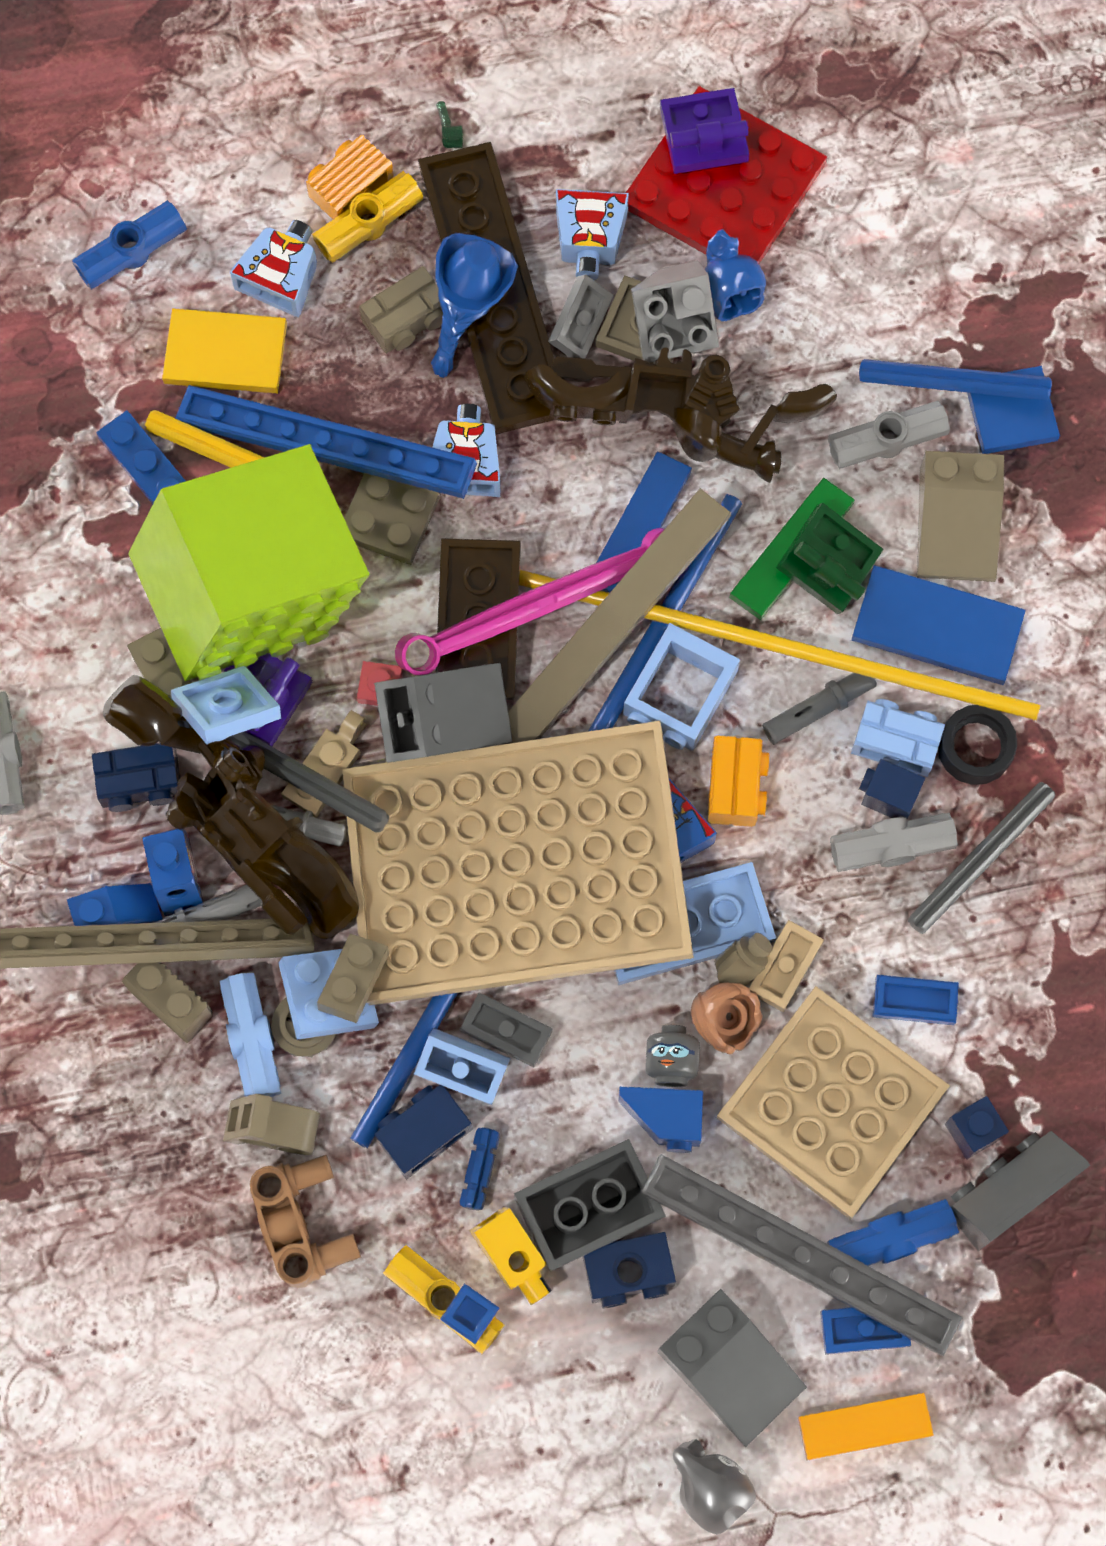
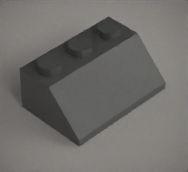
M1052 1131L1042 1138L1035 1132L1016 1146L1021 1153L1009 1163L1004 1157L1000 1158L984 1171L988 1179L975 1188L970 1181L951 1196L955 1202L951 1208L957 1225L976 1250L980 1251L1091 1166L1089 1162Z
M629 1139L514 1193L516 1204L550 1272L666 1217L660 1203L640 1193L648 1177Z

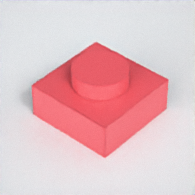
M363 661L357 702L378 706L374 683L402 678L403 669L396 665Z

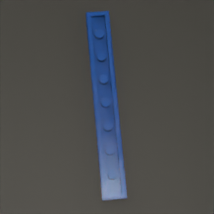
M188 385L175 419L205 432L282 452L310 444L317 460L320 462L462 499L466 496L477 466L475 458L191 385Z

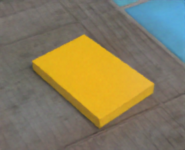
M172 308L162 375L163 383L278 394L287 328L286 318Z

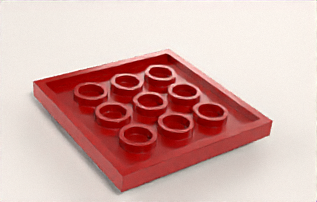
M698 86L693 94L710 91ZM739 108L742 121L746 120L748 125V136H745L749 150L748 162L674 174L665 134L626 191V193H629L628 211L705 255L708 241L718 231L723 229L730 237L738 238V255L750 256L760 264L827 162L826 155Z

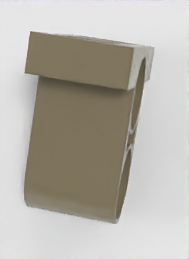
M261 1094L234 1099L230 1101L223 1141L238 1145L247 1143L293 1154L313 1155L320 1113L315 1110L272 1101V1097Z

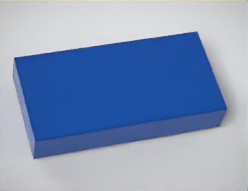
M876 975L873 1018L955 1025L957 1020L959 983Z

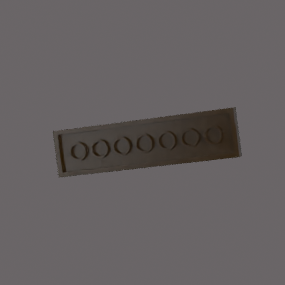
M487 142L418 159L420 173L440 243H442L443 238L454 233L475 235L490 240L511 252L518 265L513 284L505 295L490 308L485 316L474 321L465 331L491 424L495 426V435L555 420L553 418L554 415L550 414V410L535 398L524 380L526 372L537 365L545 364L551 367L554 356L548 342V335L492 143Z

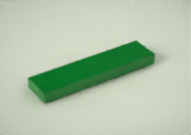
M823 477L731 591L729 598L756 618L762 620L792 582L790 578L776 567L815 507L820 503H824L843 518L853 506L855 499Z

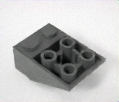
M501 663L374 683L387 763L513 742Z

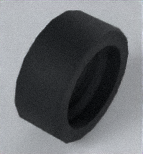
M968 705L955 711L946 721L938 746L939 759L945 770L956 780L970 785L987 784L1000 778L1009 768L1017 749V736L1010 719L1002 712L979 705ZM969 723H980L990 727L997 733L1000 739L1001 750L998 758L985 767H975L965 763L958 757L954 749L956 733Z

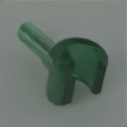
M439 101L436 106L441 119L443 147L463 148V125L451 126L446 104L444 101Z

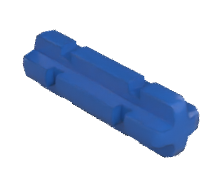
M478 1128L476 1130L473 1145L477 1147L476 1151L471 1150L464 1183L468 1184L467 1189H462L460 1206L466 1209L479 1211L484 1208L487 1194L483 1193V1190L489 1187L496 1156L492 1154V1151L497 1149L500 1139L499 1132L489 1128Z

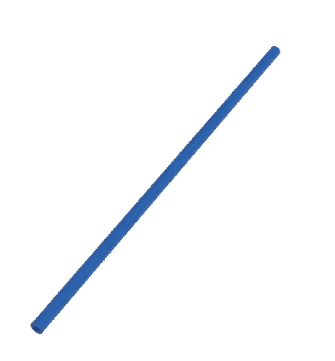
M729 494L725 495L721 505L731 512V517L674 582L661 606L681 611L740 510L742 502L738 498ZM652 620L588 731L613 728L624 709L626 698L669 624ZM458 993L433 996L351 1135L350 1139L368 1149L375 1137L374 1134L380 1129L377 1126L378 1123L388 1115L419 1062L429 1034L433 1028L438 1029Z

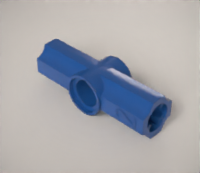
M167 200L135 221L117 223L112 228L108 238L72 259L73 265L87 287L92 290L126 268L136 269L144 265L151 252L187 230L186 224L175 206ZM128 242L137 243L135 246L131 248L122 247Z
M944 1199L905 1214L903 1211L881 1217L868 1223V1227L834 1237L827 1241V1244L870 1266L881 1261L882 1264H887L918 1252V1248L952 1238L959 1231L953 1210L947 1200Z

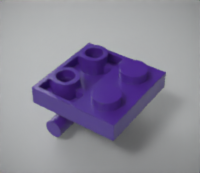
M735 88L660 100V111L674 174L749 161V150L745 137L748 136V125L746 120L742 121Z
M267 653L257 657L258 660L246 668L280 705L281 719L245 732L273 747L312 685L313 680L312 677L298 670L300 665L293 659L286 657L284 661H281ZM234 665L226 667L223 673L236 668Z

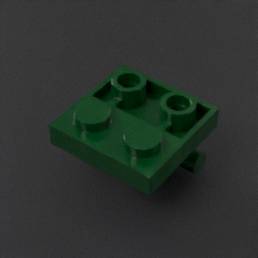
M820 503L815 507L776 568L833 612L839 614L843 613L852 598L857 601L863 595L866 588L861 584L884 549L827 505Z

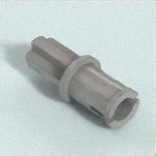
M272 805L286 821L299 817L304 822L299 829L309 839L336 846L344 845L348 831L345 825L315 818L312 811L302 813Z

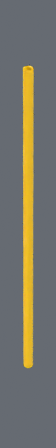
M520 569V586L535 589L556 580L555 578ZM600 590L578 601L599 606L609 595V592ZM654 605L644 617L1036 721L1041 706L1032 702L659 605Z

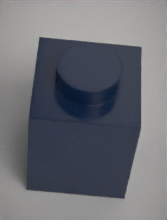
M880 759L876 770L867 769L858 789L865 792L861 805L890 818L904 817L908 819L925 781V777Z
M987 1096L954 1114L945 1123L946 1128L966 1160L1000 1141L1009 1133V1130Z

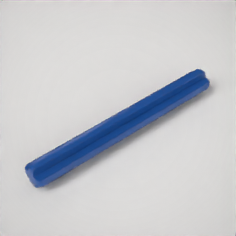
M869 359L862 360L859 368L860 381L867 383L1048 400L1052 389V379L1042 376Z

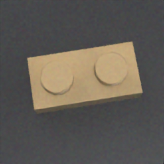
M788 920L773 945L772 952L767 956L768 963L765 969L755 977L749 988L750 991L756 992L760 1000L784 1013L824 939Z

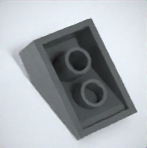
M722 1289L715 1293L657 1351L745 1447L807 1388L752 1321Z

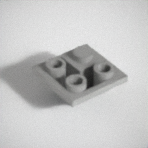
M698 260L661 268L631 289L643 360L650 363L655 362L659 357L661 349L664 347L669 348L668 359L682 356L684 349L689 350L691 353L719 347L709 276Z

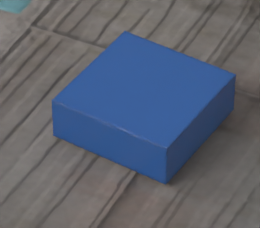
M464 1283L440 1318V1321L473 1344H476L500 1308Z

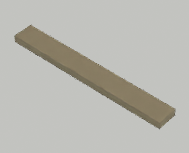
M701 488L695 493L508 711L513 739L511 743L540 739L727 522L731 517L730 511Z
M273 919L0 929V969L278 958L314 953L313 935L308 923L302 926L294 935L286 934Z

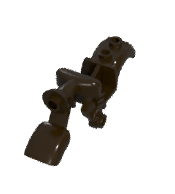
M664 347L661 349L659 357L654 364L635 358L632 367L596 365L592 359L558 356L553 360L551 367L545 364L537 365L529 369L524 377L529 390L543 406L550 410V414L554 415L553 418L555 420L572 422L576 421L577 418L593 419L592 422L598 425H614L616 421L626 424L629 417L644 411H657L673 421L676 436L689 458L705 462L716 457L732 465L753 470L758 477L769 483L772 480L773 474H779L781 451L776 450L775 440L767 441L764 445L757 443L772 420L782 423L802 422L819 415L837 399L836 392L828 384H819L805 391L788 392L777 406L770 405L747 441L722 432V429L731 423L730 418L738 413L740 408L737 405V399L733 394L732 383L729 378V363L724 357L717 354L705 358L700 365L699 372L695 376L692 374V354L689 350L684 349L682 361H677L674 364L668 359L669 348ZM594 378L609 379L607 382L593 387H578L566 382L589 383Z
M138 675L129 677L110 696L103 708L105 720L124 733L135 744L152 746L160 742L164 746L203 755L211 770L204 780L187 772L177 782L178 791L174 796V800L169 804L166 818L172 826L179 830L194 826L222 855L244 883L262 900V909L286 934L294 935L302 926L308 923L310 930L315 936L328 939L337 935L355 918L359 910L356 891L337 861L320 845L303 834L299 827L304 822L299 817L286 821L256 792L258 783L263 778L262 771L265 763L264 751L259 746L246 745L239 747L228 738L206 744L183 717L181 707L155 684ZM272 883H274L275 885L279 886L282 890H284L296 902L299 908L283 893L282 890L277 889Z

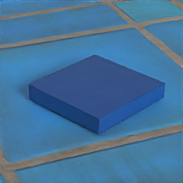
M1042 366L1004 372L1044 377ZM967 393L982 454L1058 441L1060 434L1050 398L1048 400Z

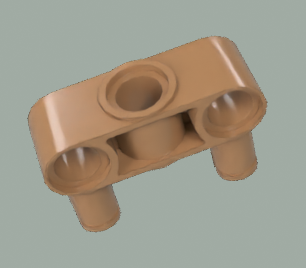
M327 1155L292 1167L289 1163L285 1165L282 1163L276 1166H264L256 1170L251 1176L250 1191L258 1213L257 1218L269 1253L272 1255L278 1275L290 1287L304 1288L313 1281L321 1279V1276L326 1275V1270L361 1258L353 1234L317 1246L316 1242L310 1244L307 1225L299 1203L295 1199V1196L300 1195L299 1190L334 1178ZM271 1177L281 1180V1189L276 1196L267 1198L260 1194V1186L264 1180ZM297 1256L306 1258L308 1261L306 1273L299 1278L289 1277L286 1273V1266L289 1260Z

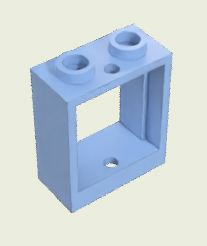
M669 623L626 698L623 715L628 717L627 721L631 725L660 721L663 740L676 749L683 750L686 747L694 751L739 669L740 659ZM667 653L718 678L691 727L641 701Z

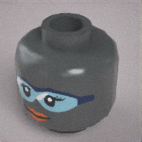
M663 1025L661 1033L652 1034L647 1039L645 1065L647 1075L655 1078V1084L659 1086H687L688 1080L694 1079L699 1071V1040L692 1035L686 1034L685 1026Z

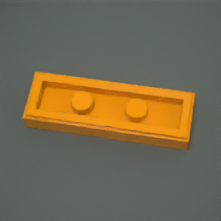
M925 1393L798 1417L806 1461L934 1436Z

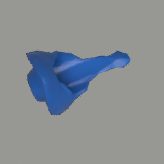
M454 233L443 238L436 254L435 279L438 286V299L442 308L443 318L438 340L439 347L431 364L434 374L442 378L447 377L453 369V357L461 335L474 321L485 316L490 308L499 302L511 287L515 278L518 265L513 254L485 238Z

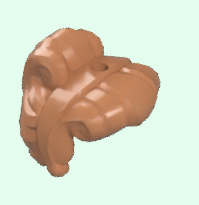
M719 983L705 992H699L691 1005L692 1020L698 1033L708 1044L722 1053L733 1054L735 1050L742 1051L753 1037V1032H757L762 1023L763 1015L760 1011L761 1006L758 995L740 983ZM728 1013L731 1014V1018L729 1020L726 1019V1015Z

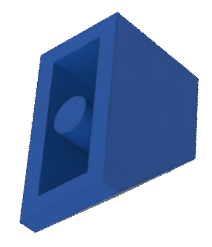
M151 883L105 886L66 899L74 926L153 923L163 919Z
M619 1087L618 1102L658 1145H667V1151L674 1153L692 1152V1146H700L702 1138L703 1091Z

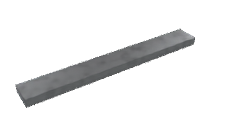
M662 1154L659 1155L640 1192L940 1356L945 1355L961 1322L962 1317Z

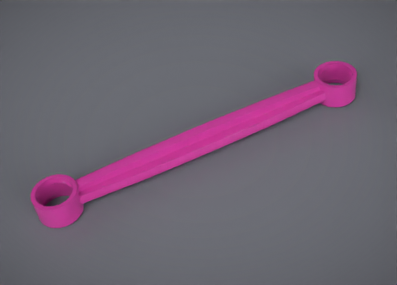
M656 528L649 531L643 538L641 547L553 580L484 610L430 637L420 633H409L403 636L395 648L397 664L403 670L415 675L429 674L438 666L440 656L508 631L621 581L664 531V528ZM420 639L428 645L429 657L423 666L412 668L407 663L406 651L411 643Z

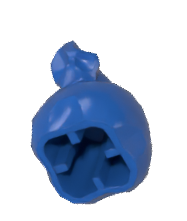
M723 229L718 231L708 241L706 251L707 266L705 268L709 276L714 316L722 322L756 311L765 300L764 290L766 287V277L759 263L750 256L738 255V238L730 237Z

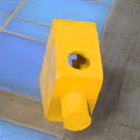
M502 1207L469 1230L505 1285L511 1290L518 1286L530 1305L536 1303L552 1291L539 1270L546 1266L545 1261L510 1208ZM519 1251L524 1259V1263L520 1268L513 1269L509 1263V1258L511 1254Z

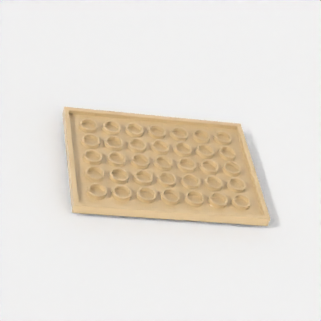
M660 721L342 769L344 788L380 807L389 815V822L385 825L383 831L377 833L347 816L353 886L359 903V910L356 915L358 936L386 945L389 950L386 962L366 1002L369 1005L694 958Z

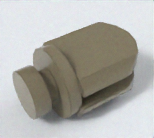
M755 933L751 938L741 937L738 941L735 940L714 961L719 983H740L747 986L765 969L768 963L767 956L773 950L770 941L760 933Z

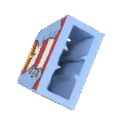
M556 189V216L561 259L564 262L576 263V277L587 275L591 279L596 280L599 276V264H615L627 219L629 193Z
M293 220L285 234L270 227L265 228L232 268L230 274L234 290L299 318L317 267L315 248L307 244L313 232L311 227L300 220Z
M461 404L458 406L457 421H441L439 423L432 448L475 458L477 466L466 495L500 497V473L495 426L491 423H480L481 408L475 404Z

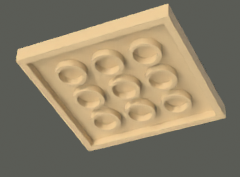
M815 986L716 1118L851 1220L950 1085Z

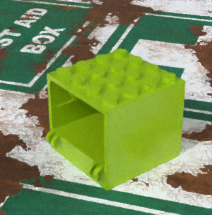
M310 444L162 488L128 553L184 681L197 677L199 680L220 674L222 672L221 669L232 665L235 668L247 667L258 660L257 657L270 653L272 657H277L292 650L295 644L306 641L307 645H312L326 639L329 636L328 632L331 627L339 622V616L350 607V601L361 592V586L370 575Z

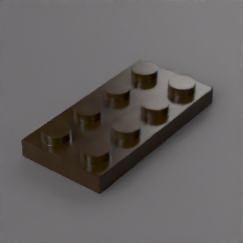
M441 538L437 633L519 595L521 541ZM518 626L440 656L436 673L501 663L506 700H515Z

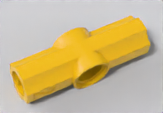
M402 171L372 193L368 192L357 195L351 201L348 210L312 234L313 240L323 256L334 263L365 240L372 241L380 238L385 232L386 225L423 200V193L409 173ZM365 214L375 215V217L370 220L361 219V217Z
M407 1245L394 1256L383 1272V1275L438 1320H440L445 1311L438 1310L433 1306L432 1297L434 1293L439 1289L446 1288L452 1290L457 1295L460 1287L454 1281L444 1276ZM494 1316L476 1344H473L452 1328L450 1329L482 1355L498 1337L505 1324Z

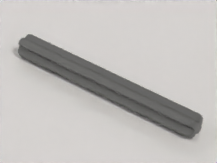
M244 731L228 737L239 747L246 745L259 746L264 751L265 756L263 769L376 833L381 832L389 822V815L386 814L385 810Z
M1039 782L910 915L908 919L909 924L917 932L925 933L1052 802L1056 795L1055 792L1046 783Z

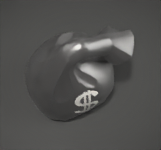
M697 1439L682 1443L678 1448L674 1449L673 1460L682 1476L679 1495L683 1507L688 1515L705 1531L716 1535L723 1533L754 1504L756 1495L749 1477L735 1461L727 1456L720 1454L705 1456V1450Z

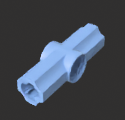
M240 973L228 976L220 981V989L229 1024H226L228 1040L234 1060L237 1059L244 1095L261 1094L273 1098L282 1094L281 1085L272 1053L275 1050L268 1017L263 1013L255 974Z

